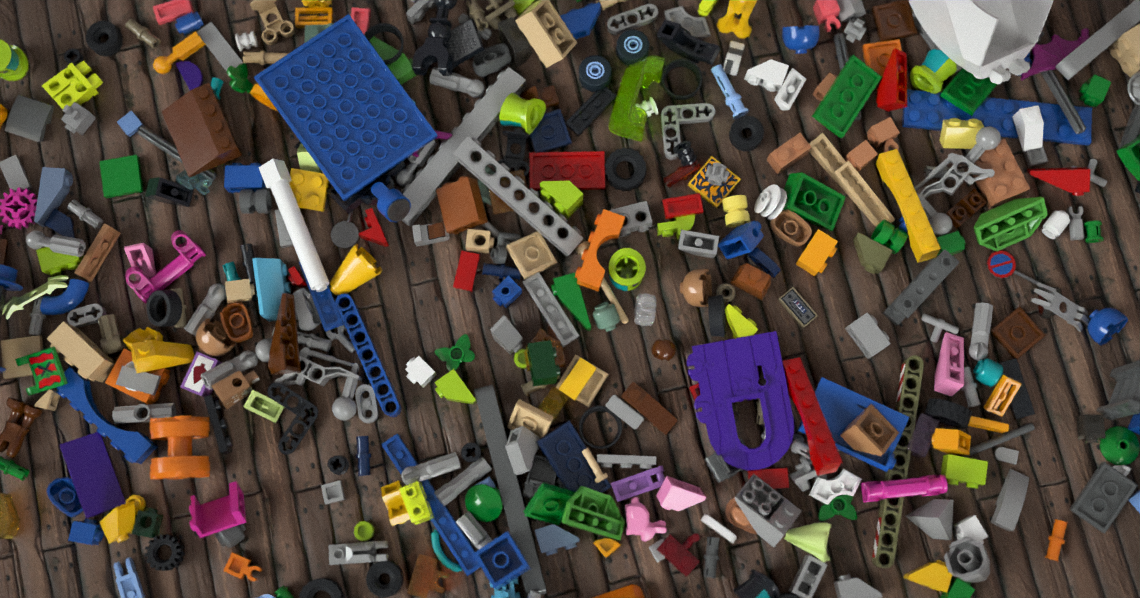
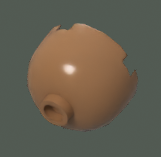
M709 269L692 270L688 272L684 277V281L680 283V293L684 295L688 304L697 307H708V295L712 296L711 275H707Z
M209 318L204 320L196 333V342L200 352L204 355L216 357L225 355L236 345V342L228 337L222 323L216 320L210 322Z

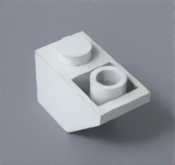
M771 59L748 69L744 80L748 81L751 85H761L769 91L779 92L789 65Z

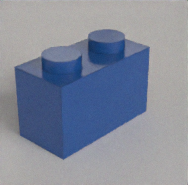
M232 163L231 165H225L224 188L228 192H240L241 189H253L256 192L257 189H267L259 170L262 164L251 163L250 165H243L241 163Z

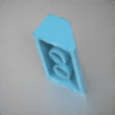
M252 258L260 315L269 322L276 321L282 293H291L290 283L286 281V275H288L287 264H284L281 259Z

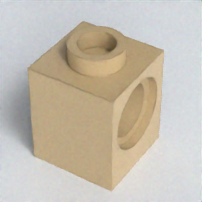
M468 229L466 239L467 252L490 254V248H494L495 240L491 235V231ZM484 238L486 241L483 245H477L476 240Z
M249 279L225 282L227 303L251 301V295H255L254 284H250Z

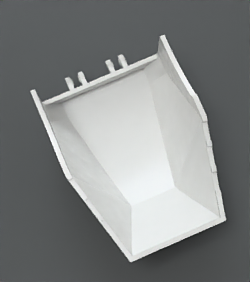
M1054 0L908 1L923 29L952 61L972 73L978 79L989 77L991 82L1002 84L1003 81H1008L1011 78V73L1018 76L1030 69L1029 63L1025 62L1024 58L1037 43Z

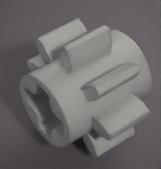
M858 18L855 22L850 20L844 30V33L847 34L845 39L852 43L855 39L860 41L867 29L863 27L865 22Z
M713 163L712 166L708 165L705 177H709L708 182L710 184L721 186L722 182L726 183L730 172L726 171L727 167L725 165Z

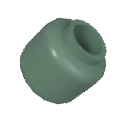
M609 302L596 305L592 316L597 328L605 329L606 332L614 330L616 324L620 321L615 305L609 304Z

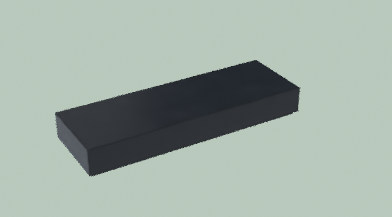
M607 87L597 90L565 122L566 126L579 137L609 107L617 96Z
M1017 359L1000 362L999 364L1003 366V374L1022 383L1010 403L1014 420L1034 415L1035 412Z

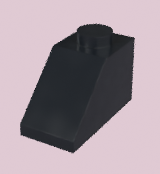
M157 177L149 179L145 197L161 203L190 207L194 189Z

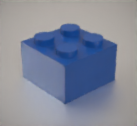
M508 531L473 553L495 590H499L531 569Z

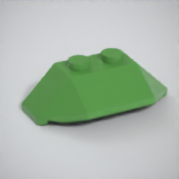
M1044 197L1014 199L982 213L974 226L978 244L994 251H999L1030 237L1038 228L1042 219H1045L1048 215Z
M581 486L567 501L562 523L594 534L621 540L625 520L621 516L612 496Z

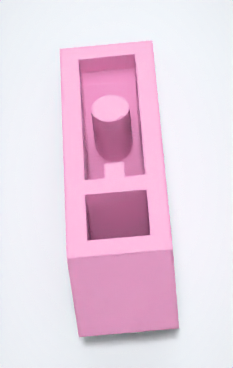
M946 332L934 375V391L953 396L964 386V338Z

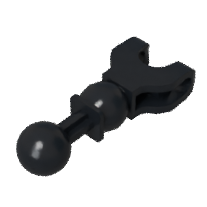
M434 0L435 5L438 7L437 17L430 18L432 24L427 30L428 37H426L425 43L415 51L412 68L416 75L422 76L427 73L431 64L438 62L439 72L443 76L448 77L452 75L455 60L449 53V44L447 43L451 36L450 28H452V24L447 19L449 10L456 6L457 0Z

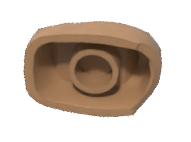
M790 210L781 211L775 219L770 221V228L779 238L797 247L804 245L812 234V229L807 222Z

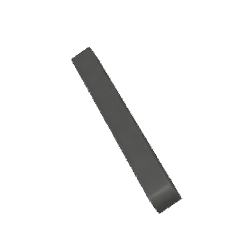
M492 384L474 389L510 533L531 567L530 570L521 575L526 595L528 597L530 590L537 591L542 595L547 594L528 517L524 515L525 505L518 478L513 472L505 447L507 436L494 386Z

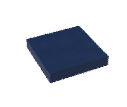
M560 109L545 113L538 126L530 134L535 152H550L572 145Z

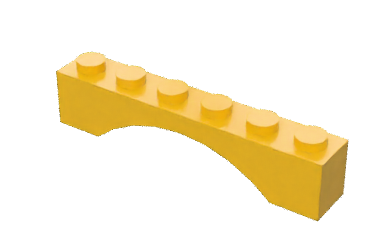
M898 149L879 154L876 161L877 169L899 205L906 224L910 246L917 263L936 258L941 248Z

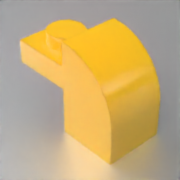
M399 480L381 487L382 498L388 509L389 520L392 526L403 524L410 519L399 488H402Z

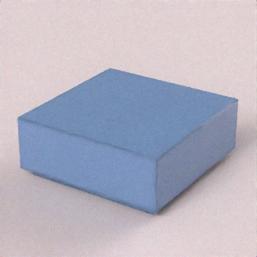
M132 110L117 121L129 137L134 135L141 126H144Z

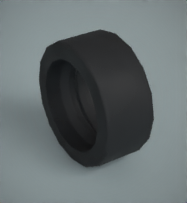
M156 290L150 295L147 302V315L153 325L174 326L178 323L182 315V302L176 292L172 290ZM164 299L167 303V313L165 318L162 314V303Z

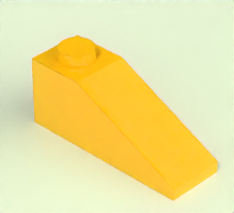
M155 340L132 344V360L136 373L192 363L195 357L192 346L188 344Z

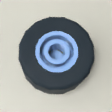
M628 30L622 33L617 40L616 46L618 59L627 66L635 67L641 65L649 54L650 43L647 36L638 30Z
M599 55L586 57L579 66V81L581 85L591 92H596L609 85L612 76V68L609 61Z

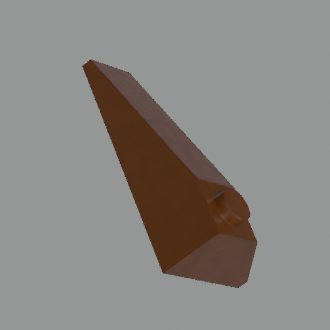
M282 293L271 343L270 359L268 360V368L271 374L282 375L301 372L294 295Z

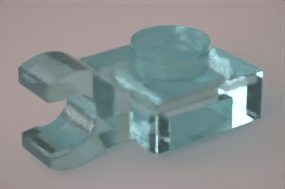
M184 170L176 177V181L189 190L195 188L203 195L210 192L208 187L212 185V182L204 179L200 174L189 178L186 170Z

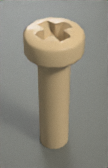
M589 448L583 450L584 457L597 477L594 479L595 482L599 483L608 477L607 473L603 474Z

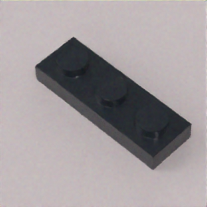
M213 395L204 397L220 453L228 454L233 452L231 448L233 440L226 431L228 423L226 418L222 417L221 410L223 407L220 399Z

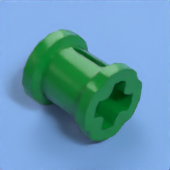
M1088 221L1084 223L1087 231L1086 243L1104 241L1100 230L1101 221Z

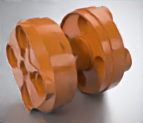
M173 416L150 419L151 439L168 440V457L151 459L150 479L172 480L210 477L209 456H193L192 439L209 437V417Z

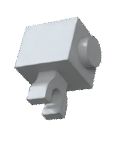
M76 102L71 107L66 105L62 110L65 112V115L61 120L66 124L65 128L73 134L77 131L83 135L96 119L93 114Z

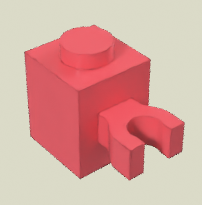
M816 0L813 10L818 23H826V32L831 31L830 24H834L836 30L840 29L841 24L837 17L841 10L837 0Z

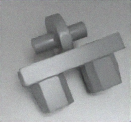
M804 456L799 458L801 463L795 466L797 471L789 474L790 479L802 492L811 487L808 479L814 477L816 481L818 477L827 480V474L817 476L811 459L807 460Z

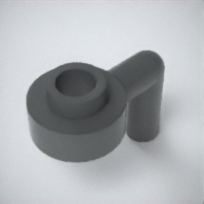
M506 232L498 234L497 245L492 248L490 254L494 264L505 263L507 257V249L504 246L505 240H519L521 238L520 234Z

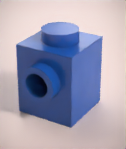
M507 276L492 291L494 296L492 299L500 307L503 305L507 308L523 292Z
M85 518L84 522L73 521L68 541L99 545V542L103 539L104 532L101 526L97 524V520Z

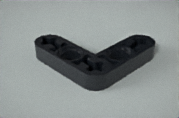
M274 382L267 388L268 396L296 414L278 442V448L281 453L291 454L316 420L318 409L314 404L283 384ZM277 386H280V391L283 394H285L286 391L289 392V394L285 396L283 402L280 401V399H282L280 395L276 394L275 397L272 396V387L276 388ZM295 396L298 398V405L296 407L288 406L287 400L289 397ZM312 407L314 408L312 411L314 415H309L307 417L306 421H309L308 425H306L302 420H298L300 416L302 418L305 417L306 413L304 412V410L306 408L310 409ZM297 423L302 424L304 427L301 434H295L292 430L293 426ZM290 432V434L293 437L298 438V440L295 441L293 439L290 443L292 448H287L286 450H283L284 446L282 445V442H288L290 437L287 436V434Z

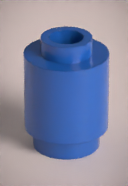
M197 11L177 18V23L174 24L179 34L183 33L185 36L201 29V26L204 25Z

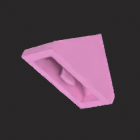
M145 243L124 247L131 267L140 268L148 278L156 274L152 248ZM134 273L136 279L138 280L140 278V275Z

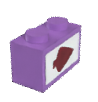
M196 352L180 387L202 397L211 395L214 389L209 390L205 387L201 374L222 364V362Z

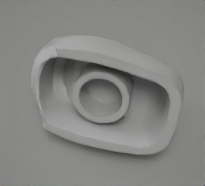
M300 288L292 294L294 295L296 319L299 321L300 329L305 331L313 330L321 323L310 291Z

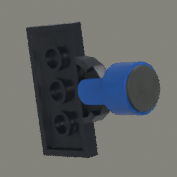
M403 161L345 201L342 200L333 186L326 191L347 214H350L361 203H365L367 205H377L379 212L390 222H398L407 216L411 208L409 199L399 190L394 189V181L392 179L394 175L406 166Z

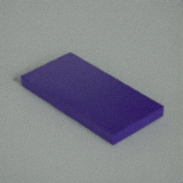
M96 432L60 444L61 452L86 519L126 504L101 434Z

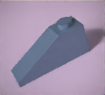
M42 167L34 220L35 223L42 227H46L44 224L54 209L57 210L70 192L73 176L65 168Z

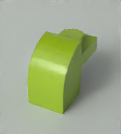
M695 215L676 217L671 222L657 223V235L669 237L676 233L677 240H679L681 230L691 231Z

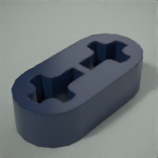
M755 247L752 252L747 253L748 257L772 278H775L781 271L780 267L759 248Z

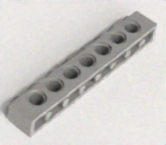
M468 136L453 152L452 157L565 256H569L584 239L581 236L582 232L577 227H571L567 224L568 220L559 213L557 215L552 210L553 206L547 201L542 202L535 190L525 187L523 185L525 182L517 175L514 177L509 172L508 166L504 163L499 164L492 152L483 150L480 147L481 143L476 138L472 137L471 139ZM478 153L481 160L474 162L471 160L470 155ZM488 165L493 166L495 174H487L485 167ZM500 179H508L509 187H502ZM515 191L523 193V200H517L514 197ZM530 203L538 206L537 213L530 212ZM544 216L551 217V226L544 224ZM559 228H562L566 231L567 234L565 238H560L558 236L557 232Z

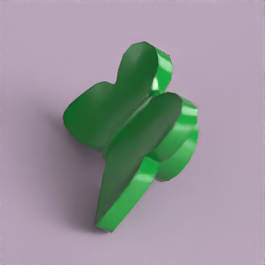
M243 63L236 68L230 66L227 69V74L232 78L230 81L232 89L236 92H247L250 94L254 85L247 79V65Z
M467 334L462 335L452 348H439L435 350L437 357L441 361L446 362L448 371L452 369L457 370L462 361L472 362L475 359L474 352L469 350L471 344Z
M847 494L839 495L833 498L828 505L824 504L821 506L818 514L819 521L828 520L834 515L839 514L849 520H856L855 508L850 504L853 496Z

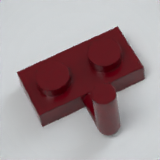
M670 534L656 550L687 577L700 562L688 551L695 542L699 541L700 537L698 534H693L681 545Z

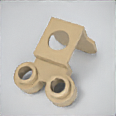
M254 0L250 3V6L253 10H258L266 29L262 32V39L266 44H275L278 41L279 34L284 37H291L294 34L295 28L290 21H283L275 5L276 0ZM269 14H275L277 16V20H274L269 23L267 21V16ZM286 29H291L288 33H285ZM270 36H274L272 40H268Z

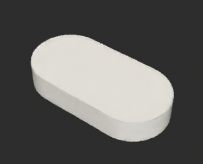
M704 514L701 519L704 524L732 544L735 542L737 536L709 515Z

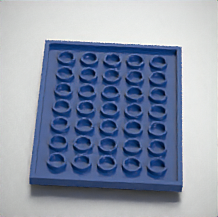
M349 14L254 76L256 82L343 201L438 137L437 133Z

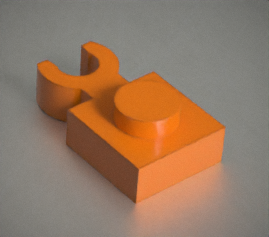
M232 552L223 571L240 579H243L246 574L250 581H257L258 579L253 577L252 573L254 570L261 572L263 569L260 566H249L252 560Z

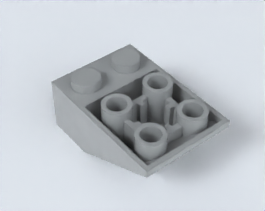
M755 474L750 477L734 498L756 533L773 547L777 545L801 513L799 508Z

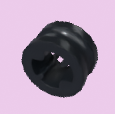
M74 48L67 50L64 54V60L68 64L73 63L74 66L84 59L83 55ZM75 54L77 58H74L75 60L72 61L70 58H73L72 55Z

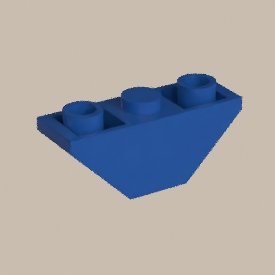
M600 2L596 4L590 3L584 8L572 9L566 14L559 15L575 40L590 35L600 15L601 5Z

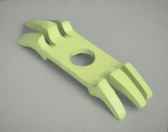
M48 277V282L21 297L13 296L4 305L2 315L6 312L5 318L9 319L14 311L23 310L24 305L46 293L51 295L52 291L56 288L68 287L65 282L61 281H66L69 277Z

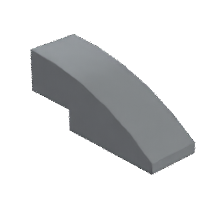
M1012 469L1009 470L995 505L997 507L990 523L1007 531H1014L1025 500L1029 477Z

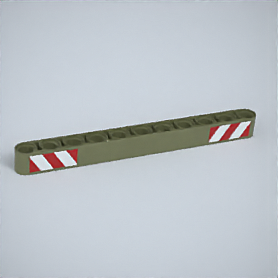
M916 355L910 356L902 362L895 411L909 417L908 425L904 428L901 435L905 444L903 447L897 444L893 452L894 458L899 456L902 464L900 466L895 464L892 470L888 469L885 472L884 481H890L893 475L897 476L899 480L907 479L924 368L923 360ZM909 361H913L916 364V370L909 367ZM906 380L913 382V389L907 387ZM904 398L910 401V408L904 406ZM897 497L894 505H891L888 499L880 501L872 553V562L878 568H889L894 563L904 497ZM887 514H890L893 518L891 525H888L885 521ZM884 534L890 537V542L887 545L882 541ZM881 554H885L887 557V562L884 565L879 561Z

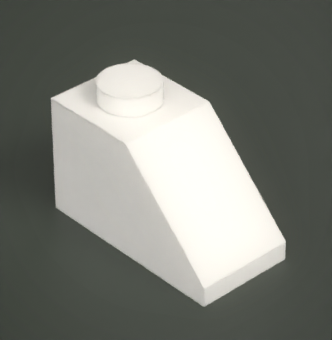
M1039 106L1020 109L1013 116L1022 151L1041 148L1044 122Z

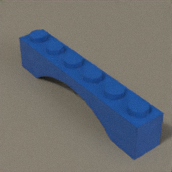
M69 367L64 372L68 384L56 387V392L63 398L67 397L71 401L69 403L70 406L76 411L80 410L84 414L83 418L88 423H94L98 427L97 431L103 437H109L112 440L110 444L117 450L121 449L125 453L124 457L130 463L142 464L158 446L144 433L122 430L106 420L94 402L90 381L83 378L77 372V369Z

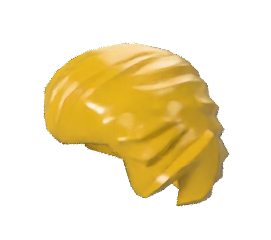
M146 327L145 331L139 328L124 338L123 342L132 351V344L150 340L163 341V335L150 327Z

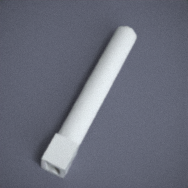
M271 159L259 167L266 188H271L311 290H316V292L324 291L330 282L289 184L292 179L286 164L282 160Z

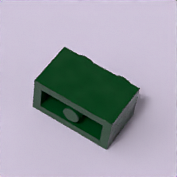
M551 340L528 343L527 356L533 386L556 384L557 377L560 376L559 365H555L557 352L556 348L552 347Z

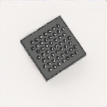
M472 18L451 30V36L447 43L449 44V53L455 60L454 67L485 50L479 31Z

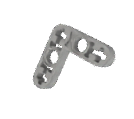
M711 104L673 105L663 108L661 112L664 155L667 159L676 160L678 158L676 153L672 155L668 151L671 147L670 142H674V147L681 143L679 124L711 121L715 114V109ZM696 109H698V113H699V115H698L697 118H696ZM704 109L711 112L709 116H705V113H703ZM685 110H690L693 116L685 118L682 113ZM667 112L673 115L671 124H668V116H664L667 115ZM674 129L676 136L668 137L666 130Z

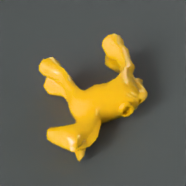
M729 0L726 15L719 18L717 22L718 30L722 33L734 32L740 39L749 37L752 28L748 20L757 0ZM735 13L737 15L741 14L740 19L734 18Z

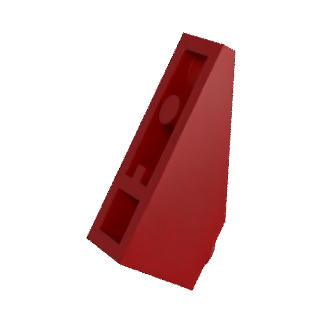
M893 49L877 88L876 102L878 108L892 111L907 107V53L899 49Z
M1087 167L1027 169V173L1072 193L1074 196L1084 195V192H1090V169Z

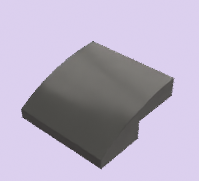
M18 95L10 111L5 131L37 142H43L46 125L51 124L54 105Z

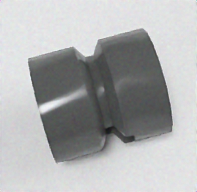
M241 189L239 195L241 213L254 214L255 211L258 213H270L272 206L270 190L257 189L254 192L253 189Z

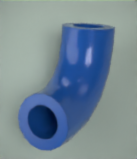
M70 279L67 289L61 295L43 297L40 305L41 313L45 315H62L75 309L83 301L90 284L82 280Z

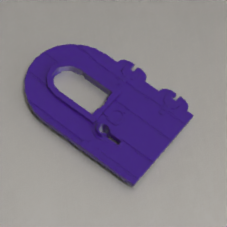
M773 331L692 346L693 353L688 356L686 364L687 367H695V369L688 370V375L692 380L698 381L701 395L695 399L694 408H702L701 412H696L695 414L701 423L706 424L710 443L717 455H721L726 463L744 470H760L779 461L792 443L794 419L777 332ZM757 366H762L764 380H766L764 386L758 384ZM760 398L766 438L759 447L748 448L738 438L732 403Z

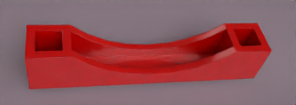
M801 358L783 360L788 393L801 416L808 440L810 459L816 474L819 476L836 472L842 463V459Z

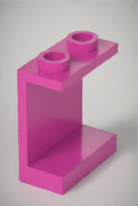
M237 481L229 483L230 495L202 505L195 495L191 496L189 511L192 520H190V527L193 532L196 531L200 538L246 523L244 493Z

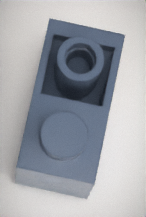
M554 524L535 530L541 553H546V556L558 553L557 548L565 547V550L577 547L576 543L580 542L577 536Z

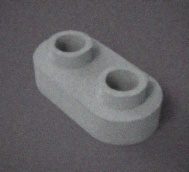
M364 384L359 386L355 392L358 416L364 423L371 424L379 416L377 398L373 388L370 385ZM364 392H369L368 398H363ZM367 411H372L371 417H366Z

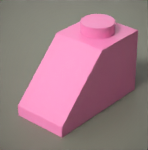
M666 476L656 495L664 509L676 511L700 503L706 498L700 487Z

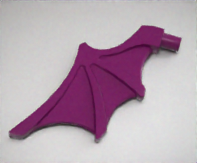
M1082 29L1081 36L1076 41L1064 40L1058 35H1053L1051 42L1043 45L1035 44L1031 49L1034 55L1033 63L1026 73H1022L1021 81L1035 74L1056 69L1055 66L1090 38L1089 29Z

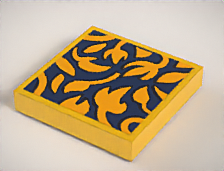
M711 156L688 183V186L696 193H700L701 197L715 208H718L722 200L730 194L741 179L726 168V171L730 172L726 183L722 182L721 186L710 184L708 182L709 177H705L708 165L712 166L713 163H720Z

